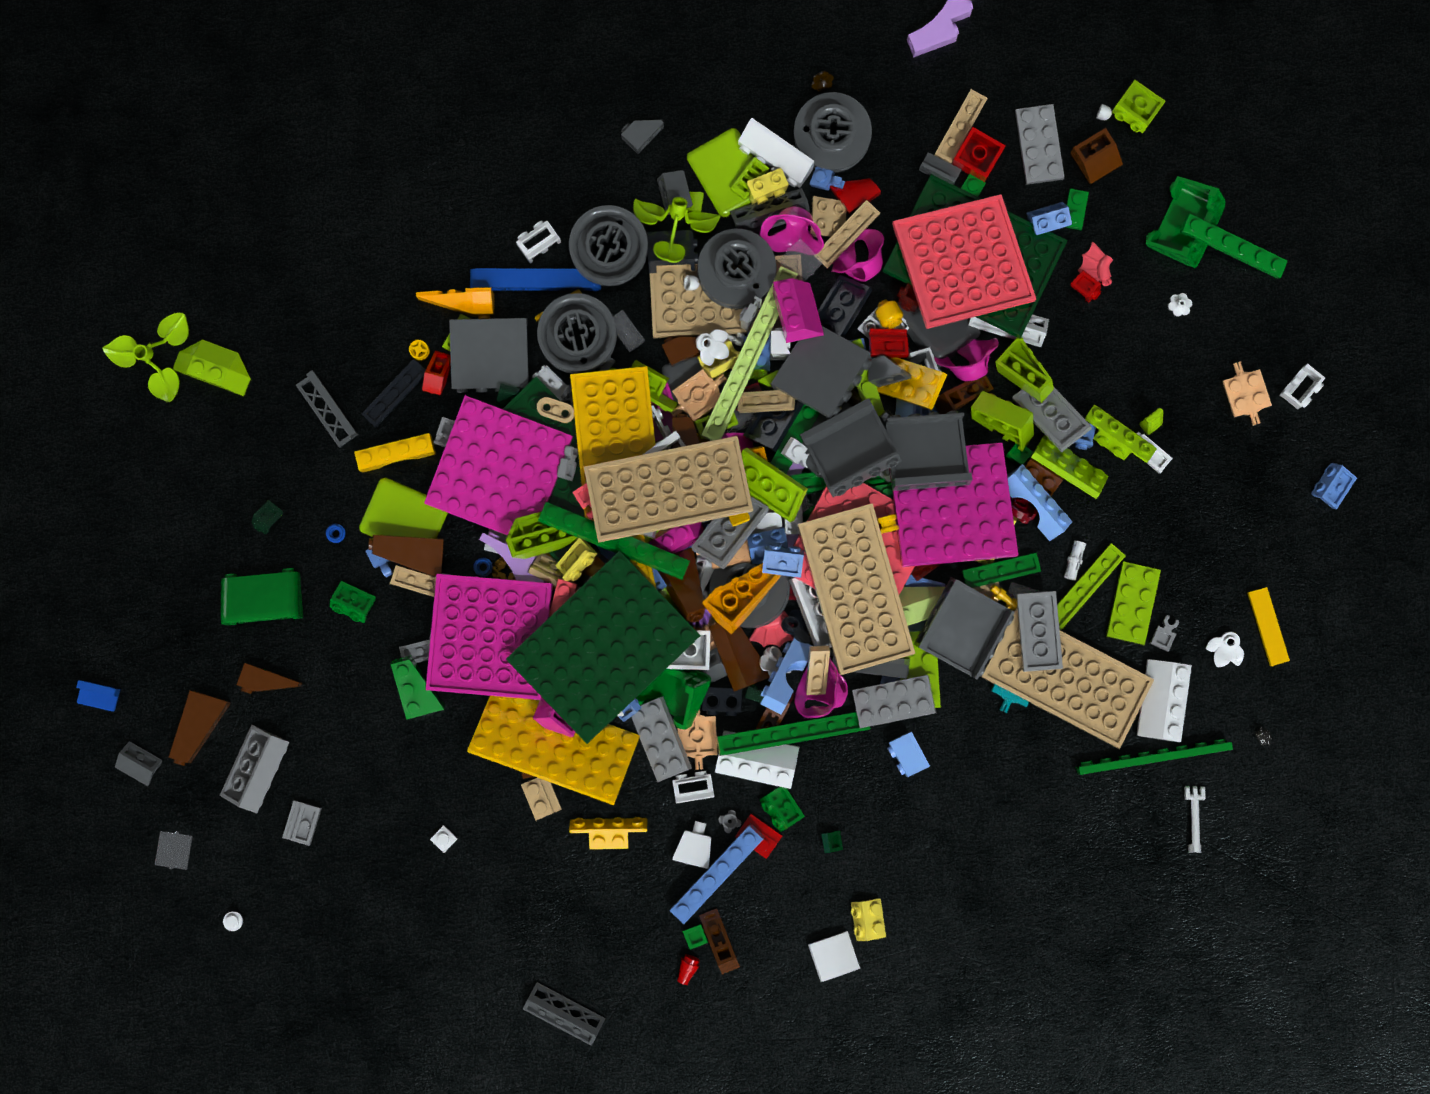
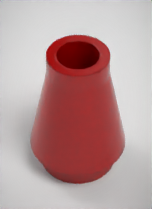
M686 954L681 960L677 981L688 985L690 979L700 966V960Z

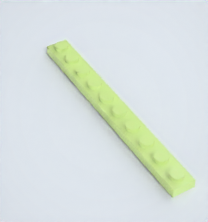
M780 266L774 282L790 278L796 279L798 273ZM773 284L701 437L707 440L722 439L779 317L773 295Z

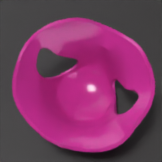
M791 206L785 208L778 215L770 216L762 223L760 236L769 244L774 252H799L812 256L819 253L824 247L819 227L813 221L812 215L801 207ZM783 219L786 222L784 230L777 232L775 235L768 236L769 230L778 220ZM809 224L812 226L818 241L809 233Z
M865 229L833 263L831 272L846 273L859 282H866L873 278L883 266L881 253L884 243L883 234L878 230ZM857 240L865 241L868 247L869 256L867 261L856 263L854 244Z
M997 338L991 340L974 339L958 350L957 353L969 361L968 366H955L949 357L944 359L935 357V362L940 366L949 368L962 381H974L988 373L989 355L998 347L999 342Z
M830 657L826 694L807 695V667L795 693L794 703L796 709L805 718L826 716L834 708L841 707L844 704L848 695L847 682L839 674ZM807 700H816L829 705V707L811 706L806 709L805 702Z

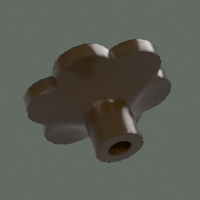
M827 71L817 73L813 77L811 87L819 93L824 92L825 89L832 87L834 77L832 74H828Z

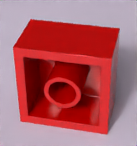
M972 127L953 159L952 165L985 182L1001 156L1005 145Z

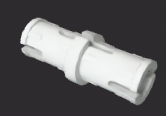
M1074 540L1072 552L1067 559L1068 565L1064 578L1076 581L1079 566L1083 562L1082 555L1086 543Z

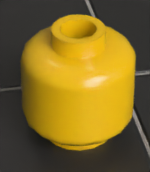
M883 300L877 305L878 308L875 311V315L882 327L893 329L902 323L903 312L896 301Z

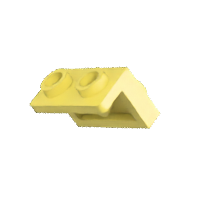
M781 168L747 181V186L751 192L749 196L751 204L757 203L760 205L767 202L768 198L772 196L777 198L785 194L789 184Z
M730 340L724 342L729 349V356L725 359L715 358L712 366L704 364L700 359V355L697 357L701 368L709 377L718 378L724 374L723 372L733 369L740 352L734 349Z
M578 538L555 566L564 575L562 577L564 581L574 582L581 577V572L593 563V558L597 555V552L585 540Z
M881 898L851 902V914L854 921L856 940L870 941L885 938L886 932Z

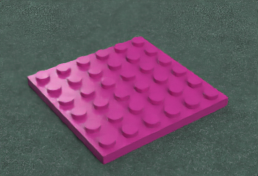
M464 396L424 504L508 535L516 518L541 512L545 503L549 502L558 479V465L561 462V458H565L566 445L570 446L573 436Z
M1003 443L966 446L969 473L972 472L973 479L970 485L892 491L897 517L896 523L899 525L897 531L902 567L1018 556Z
M437 574L426 690L542 700L539 693L517 672L506 658L549 618L553 584Z

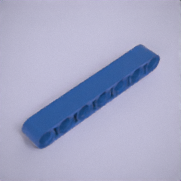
M470 269V288H491L492 291L601 290V285L590 282L577 269Z

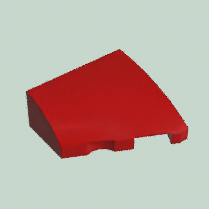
M870 178L846 181L843 189L830 186L833 194L841 201L849 214L858 209L866 200L870 202L881 193V190Z

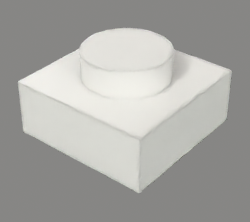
M443 825L430 840L445 853L458 838Z

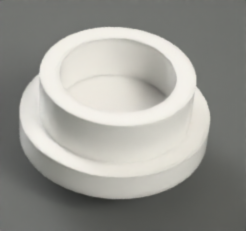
M235 911L227 913L223 919L224 927L229 931L240 929L243 924L241 914Z

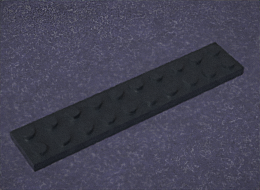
M839 275L818 310L821 325L844 338L871 294L872 289L867 285ZM795 399L794 410L757 412L743 436L776 452L804 404Z

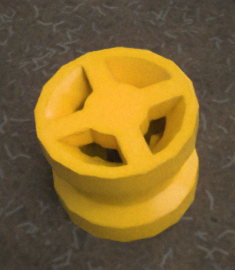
M415 340L409 346L410 355L417 361L425 360L430 354L429 347L422 340Z
M896 514L877 519L881 525V534L899 529V525L895 521L897 518Z

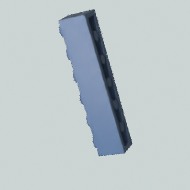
M750 823L675 903L670 912L685 924L760 844L765 836Z

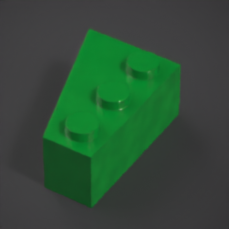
M411 655L392 660L391 667L406 720L444 710L445 704L437 693L426 690L427 679Z

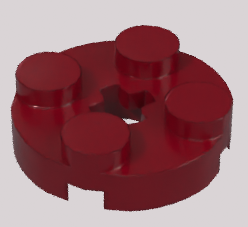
M1010 496L1014 517L1024 524H1028L1030 520L1035 518L1038 510L1036 507L1033 508L1031 502L1023 498H1011Z

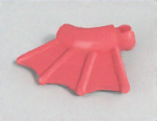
M1092 242L1089 251L1082 254L1083 263L1078 272L1081 273L1084 270L1097 281H1101L1103 286H1108L1112 284L1109 266L1113 259L1105 255Z
M783 611L770 624L756 628L749 638L750 642H758L765 648L768 645L781 647L785 642L793 641V635L787 634L781 627L782 620L788 617L787 613Z

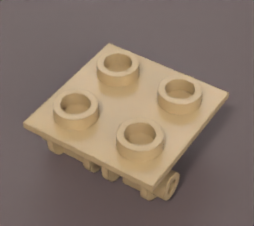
M813 196L811 213L813 221L819 227L821 236L831 237L846 222V208L840 200ZM811 226L810 233L813 237H817Z

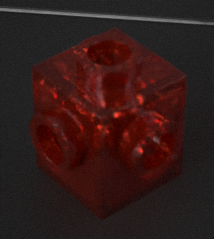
M907 283L906 287L902 286L897 295L900 298L898 304L905 311L915 312L919 305L912 284Z

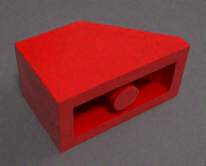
M438 351L434 352L424 373L423 391L441 395L450 371L451 355Z

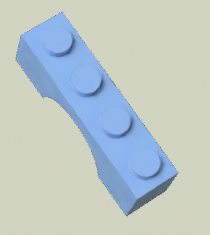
M1022 464L1007 474L1011 498L1026 499L1036 507L1040 517L1037 527L1045 537L1051 541L1065 532L1072 523V520L1032 476L1030 471Z
M795 638L791 643L787 642L783 650L786 654L784 657L780 656L776 667H778L777 672L773 671L768 679L771 682L770 686L765 685L761 696L764 697L761 705L782 714L793 693V689L787 683L786 673L793 670H804L808 663L809 649L812 645L801 643Z

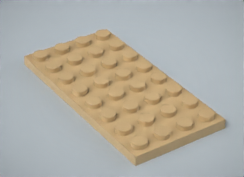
M801 255L775 256L776 275L780 266L798 273L796 279L803 281ZM690 264L657 266V273L650 274L653 338L699 336L702 333L709 334L715 329L723 330L728 335L737 333L748 334L756 320L755 317L748 331L741 328L740 314L743 309H729L716 304L708 298L700 285L696 290H685L684 278L686 275H693L698 278V264H695V271H691ZM733 264L732 269L735 270L737 267ZM739 264L737 267L741 270L742 265ZM755 283L753 288L758 289L759 285ZM779 317L772 331H775V328H782Z
M738 436L584 467L598 543L753 512Z
M873 503L797 524L839 674H847L915 654Z
M1016 608L1012 623L1006 627L1004 638L997 644L995 654L989 660L981 677L1120 749L1154 679L1060 631L1063 669L1023 672L1018 609Z

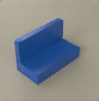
M78 680L76 687L80 688L77 699L78 704L115 711L120 689Z

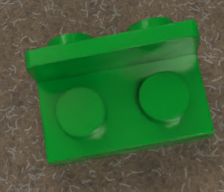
M341 581L331 597L330 608L338 614L349 616L353 621L365 623L367 614L376 597Z
M779 786L760 799L763 810L769 814L774 827L780 832L805 817L787 788Z

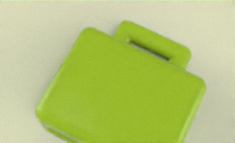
M735 128L725 131L687 154V161L717 212L722 217H727L731 215L730 211L751 203L749 197L743 200L730 190L754 158L751 153L746 155L739 149L738 140L741 134ZM755 166L753 167L756 171L761 173V171H759ZM748 173L752 178H757L752 173ZM739 184L738 187L747 192V189Z
M382 478L377 484L359 529L362 533L371 537L373 535L437 539L448 513L424 504L427 497L426 494L391 479Z

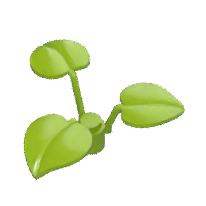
M682 197L673 198L672 204H669L666 212L661 206L642 202L638 199L634 200L633 205L635 216L641 222L650 225L656 224L658 220L663 221L670 212L671 218L674 219L670 243L666 241L655 243L653 252L658 258L671 263L679 262L685 256L684 247L679 244H673L679 220L685 216L686 223L690 224L693 230L708 233L715 229L720 219V215L704 212L688 213L687 200Z
M184 313L169 315L160 322L157 333L160 337L164 338L162 341L148 344L147 346L137 345V342L132 337L124 335L117 337L103 347L107 357L120 367H131L136 363V359L146 361L147 364L156 369L158 373L150 376L148 387L155 397L166 402H171L176 396L179 389V377L172 368H165L161 371L158 366L151 362L153 357L152 347L164 344L167 341L173 346H178L186 341L189 328Z

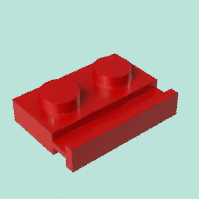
M869 329V352L871 357L885 355L888 358H907L909 356L907 329Z
M750 814L735 837L737 838L751 823L765 836L754 851L767 859L782 838V835Z

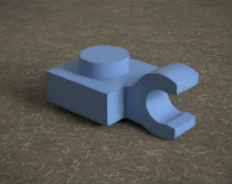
M816 167L810 185L829 191L830 186L843 189L845 181H842L841 177L834 176L835 173L831 170Z
M366 550L374 568L380 566L383 575L386 577L393 574L387 563L389 560L371 554L372 550Z

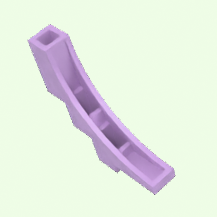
M947 0L943 9L932 21L923 28L909 34L907 42L913 57L956 42L959 31L956 24L953 23L970 17L973 9L971 0Z
M491 532L488 535L482 533L479 540L492 547L503 557L517 581L547 583L528 573L537 556L527 559L512 558L507 542L499 541V536Z

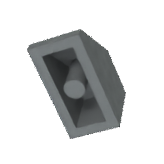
M662 120L633 121L631 124L628 123L621 131L622 140L639 154L664 128V122Z
M878 355L876 358L871 359L872 364L868 369V381L877 387L911 379V374L887 356Z

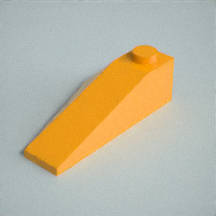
M465 288L466 292L452 289L447 291V294H443L442 291L416 292L418 300L472 317H478V319L495 317L494 293L491 288Z
M763 563L752 568L746 574L732 579L731 582L715 588L702 602L716 622L731 635L782 576L762 573Z

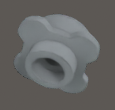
M729 810L728 814L719 817V823L723 824L726 833H730L735 827L741 826V820L737 819L734 810Z

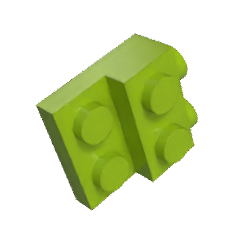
M1134 80L1112 113L1115 114L1117 120L1130 124V128L1133 131H1140L1143 134L1166 101Z

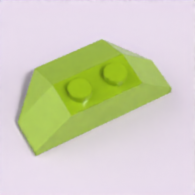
M201 340L180 351L173 367L174 371L241 396L245 395L251 380L239 353L205 340Z
M541 512L516 518L507 535L506 542L512 558L527 559L559 550L576 542L578 537L538 522Z

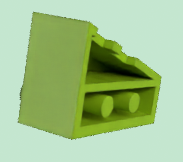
M1022 337L1020 339L1016 338L995 362L997 371L1041 403L1054 390L1051 377L1041 363L1038 362Z
M984 391L981 392L971 406L972 419L990 431L995 429L1004 435L1002 439L1005 441L1012 440L1019 445L1018 449L1022 452L1034 436L1033 413L1026 408L1016 406L1010 401H1005L992 393Z

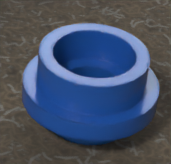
M332 524L326 530L327 539L333 543H339L345 538V529L339 524ZM335 530L339 531L338 537L333 536Z
M479 558L475 561L474 571L478 576L486 577L491 574L493 564L489 559ZM482 564L487 565V569L485 571L480 570V566Z

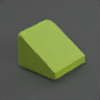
M689 192L693 205L688 208V212L701 213L704 193Z
M778 370L759 379V385L771 390V382L778 373Z

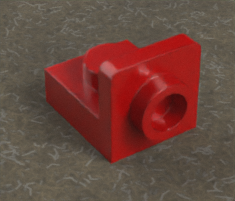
M1084 270L1071 283V287L1082 294L1088 303L1092 299L1096 300L1101 294V283Z

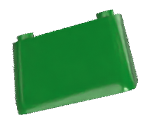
M1177 176L1175 182H1172L1170 186L1173 200L1159 230H1153L1148 233L1146 245L1178 262L1196 268L1207 245L1180 232L1185 217L1190 213L1217 226L1225 208V199L1218 188Z
M294 568L282 569V573L237 577V574H226L225 578L221 579V624L223 625L286 619V617L287 619L303 618L300 572H294Z
M665 669L636 699L639 705L664 697L670 714L675 716L673 723L677 728L686 730L692 726L709 689L711 677L700 670Z

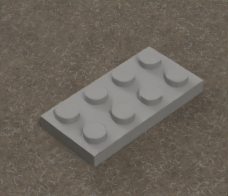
M1053 104L1016 109L1015 115L1026 185L1063 180L1064 172Z
M1055 387L1042 403L1024 390H1020L1012 397L1017 406L1026 408L1033 413V423L1061 452L1091 430V425Z
M751 497L753 512H748L750 516L749 521L733 527L729 517L713 519L692 545V550L724 569L767 514L769 507Z
M1056 591L1017 594L1023 672L1063 669Z
M929 675L852 690L860 728L936 713Z
M664 697L641 705L642 708L631 717L638 735H640V740L657 782L692 769Z

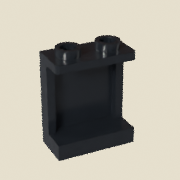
M693 230L675 232L673 244L682 245L685 249L684 258L676 263L664 261L653 252L655 243L659 241L670 243L672 231L647 232L649 274L657 273V266L690 264L691 271H695V264H698V252H694V249H698L697 238H693Z

